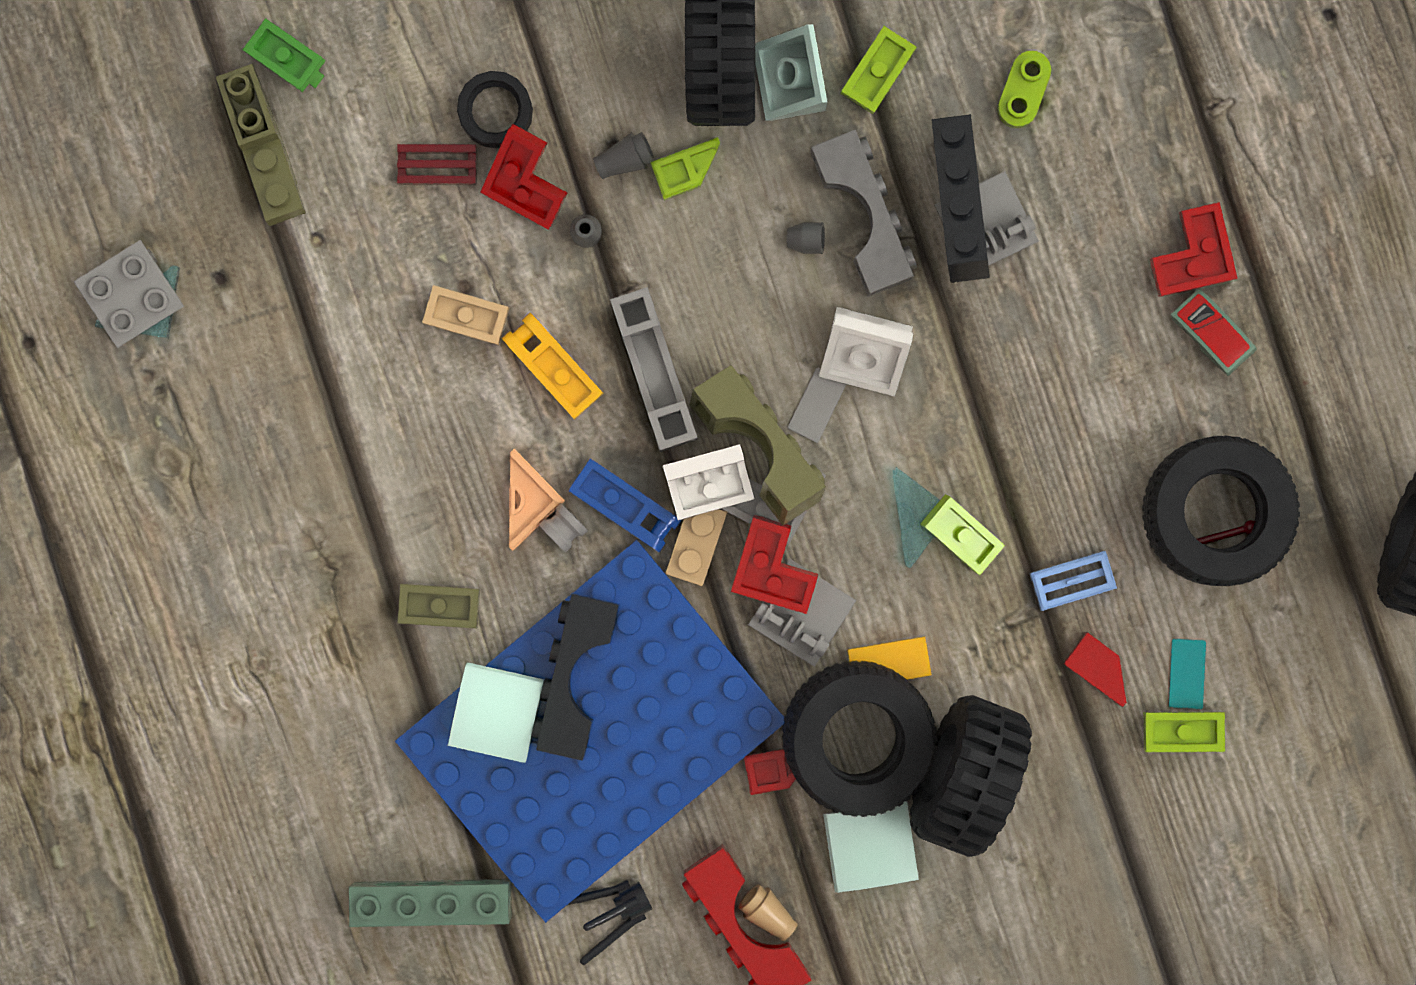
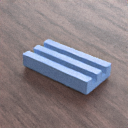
M1106 551L1029 573L1034 585L1035 595L1038 598L1040 611L1117 589ZM1100 561L1102 568L1042 585L1041 578ZM1105 576L1106 583L1051 600L1046 598L1045 593Z

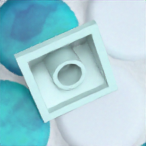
M808 24L755 43V65L766 121L826 110L827 97L813 24Z

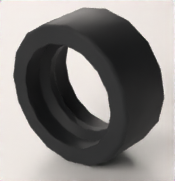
M488 71L474 76L464 85L458 97L457 113L462 128L473 141L484 147L500 149L508 129L494 133L487 132L477 125L472 114L473 102L476 96L484 89L491 87H500L511 92L518 104V116L514 125L525 131L528 130L532 123L533 107L527 89L517 78L506 72Z

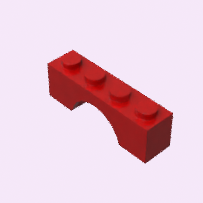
M723 844L684 870L683 875L687 880L682 883V886L694 903L699 900L702 901L709 912L704 915L707 924L716 936L720 933L724 934L731 945L726 948L731 960L738 969L745 966L752 976V979L748 981L749 985H805L812 980L810 973L789 942L780 944L762 943L751 938L740 927L735 916L734 905L736 896L745 882V876Z

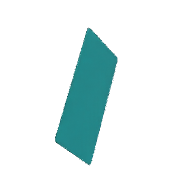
M1172 639L1169 707L1203 708L1205 640Z

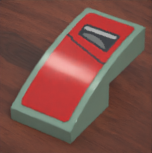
M1200 288L1171 313L1172 320L1200 346V350L1227 376L1257 350L1241 329Z

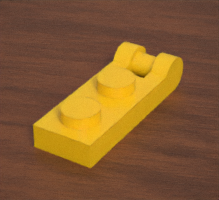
M530 312L522 319L524 323L515 332L509 331L501 339L575 420L604 393ZM535 335L542 343L530 353L523 345Z

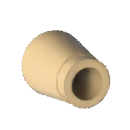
M759 884L754 886L739 904L738 908L744 913V919L778 937L781 941L789 938L797 927V922L792 919V916L770 888L764 889Z

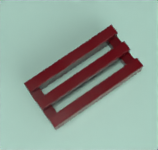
M397 144L398 185H477L476 144ZM407 154H468V160H407ZM407 169H468V176L407 175Z

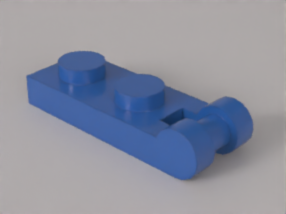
M591 458L568 490L658 552L666 544L663 540L671 528L676 529L681 522L671 512ZM648 513L658 518L651 531L641 526Z

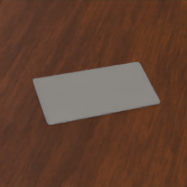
M816 368L788 425L789 430L816 443L819 442L846 386L845 383L819 377L820 368Z

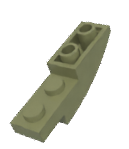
M250 64L217 76L216 80L238 146L243 152L266 223L272 226L305 214L306 211L297 187L298 183L254 65Z

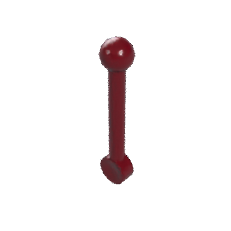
M1248 520L1243 526L1196 539L1202 544H1207L1244 533L1249 535L1255 521Z

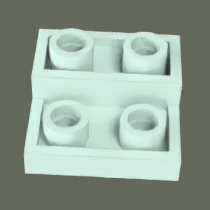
M467 662L448 746L526 763L544 679Z
M907 801L903 802L904 804L900 807L897 806L894 810H888L884 814L878 813L877 816L867 815V817H861L858 815L853 817L851 815H842L840 812L823 814L835 892L854 891L919 880Z

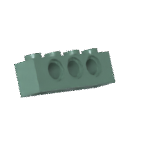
M509 879L354 882L349 886V927L509 924L512 919L511 881Z

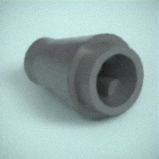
M631 132L604 153L593 158L596 169L602 179L647 169V164L655 161L651 147L643 132L636 135Z

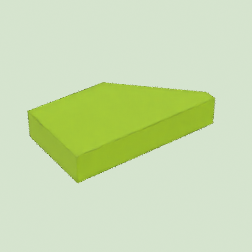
M718 137L650 163L664 201L701 187L720 146Z

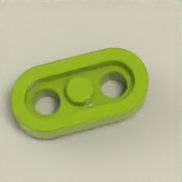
M1026 51L1021 53L1013 62L997 106L998 116L1006 126L1017 129L1029 125L1035 118L1051 76V64L1044 54L1038 51ZM1027 64H1035L1039 70L1038 75L1033 77L1027 75L1025 66ZM1013 101H1022L1025 104V111L1023 113L1014 112L1011 107Z

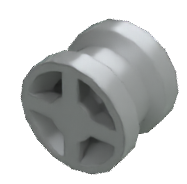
M562 503L556 508V514L551 519H544L539 524L544 532L564 552H567L572 547V541L577 536H583L588 531Z

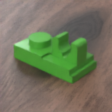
M266 18L243 48V51L301 92L306 89L308 84L316 89L324 78L319 69L326 60Z

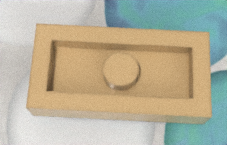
M433 285L422 323L499 346L510 308Z
M718 509L683 520L665 574L703 586L727 515L726 511Z

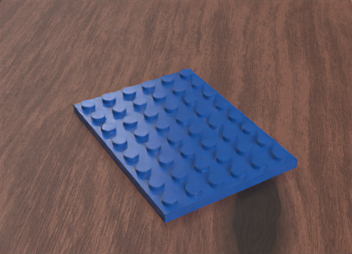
M638 540L633 542L572 593L620 604L611 643L587 650L577 660L571 674L570 685L573 698L578 707L593 719L583 761L537 751L538 741L532 739L526 763L448 746L460 687L395 740L545 923L784 725L782 713ZM571 595L568 596L565 600L570 601ZM562 602L485 666L544 680L545 677L552 679L556 663L549 662V657L554 639H562L564 624L558 623ZM540 701L537 712L538 717H544L547 702Z

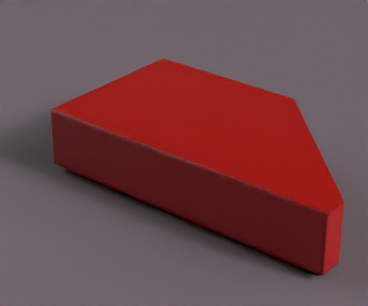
M1085 632L1063 664L1115 703L1124 707L1127 702L1119 655L1088 632Z
M783 749L749 754L744 757L751 795L788 789L796 780L789 768Z

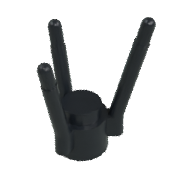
M625 880L615 886L581 893L568 904H578L619 894V896L613 898L616 907L583 925L585 931L600 926L621 915L623 920L630 917L580 959L582 965L587 964L635 924L645 920L644 913L653 909L640 882L630 886L628 880Z

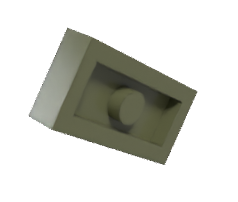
M400 584L398 623L478 628L480 589Z

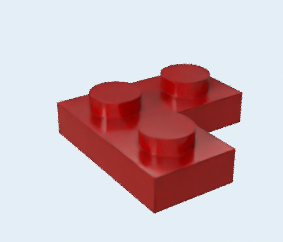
M512 124L505 135L480 193L549 230L568 193L534 175L548 142Z
M1220 202L1179 212L1188 250L1150 259L1158 297L1238 279Z
M757 515L753 516L731 592L807 614L818 574L781 563L791 531V525L785 524L783 526L780 522Z

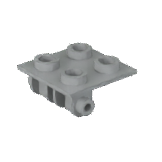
M1005 171L979 183L988 265L1039 242L1034 232L1036 229L1031 216L1026 215ZM941 202L934 206L943 222Z
M141 240L73 281L117 348L184 307L156 264L155 256L150 249L145 247Z
M791 559L787 562V565L807 570ZM818 577L807 614L763 601L748 625L815 667L820 657L826 652L830 641L856 600Z

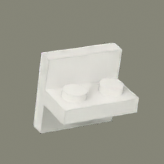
M837 307L819 377L895 396L911 347L913 326Z
M740 444L663 465L678 520L754 500Z

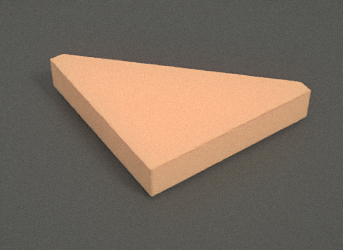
M516 449L510 452L509 548L514 551L539 527V524L544 519H547L561 503L565 502L557 491Z

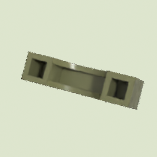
M730 365L693 389L689 405L712 435L719 433L740 434L754 441L763 451L768 462L769 473L763 482L759 496L783 526L821 501L826 488L822 473L815 465L807 463L801 455V448L796 439L782 431L777 424L778 421L775 413L767 404L762 405L757 399L751 382L744 374L739 375L733 366Z

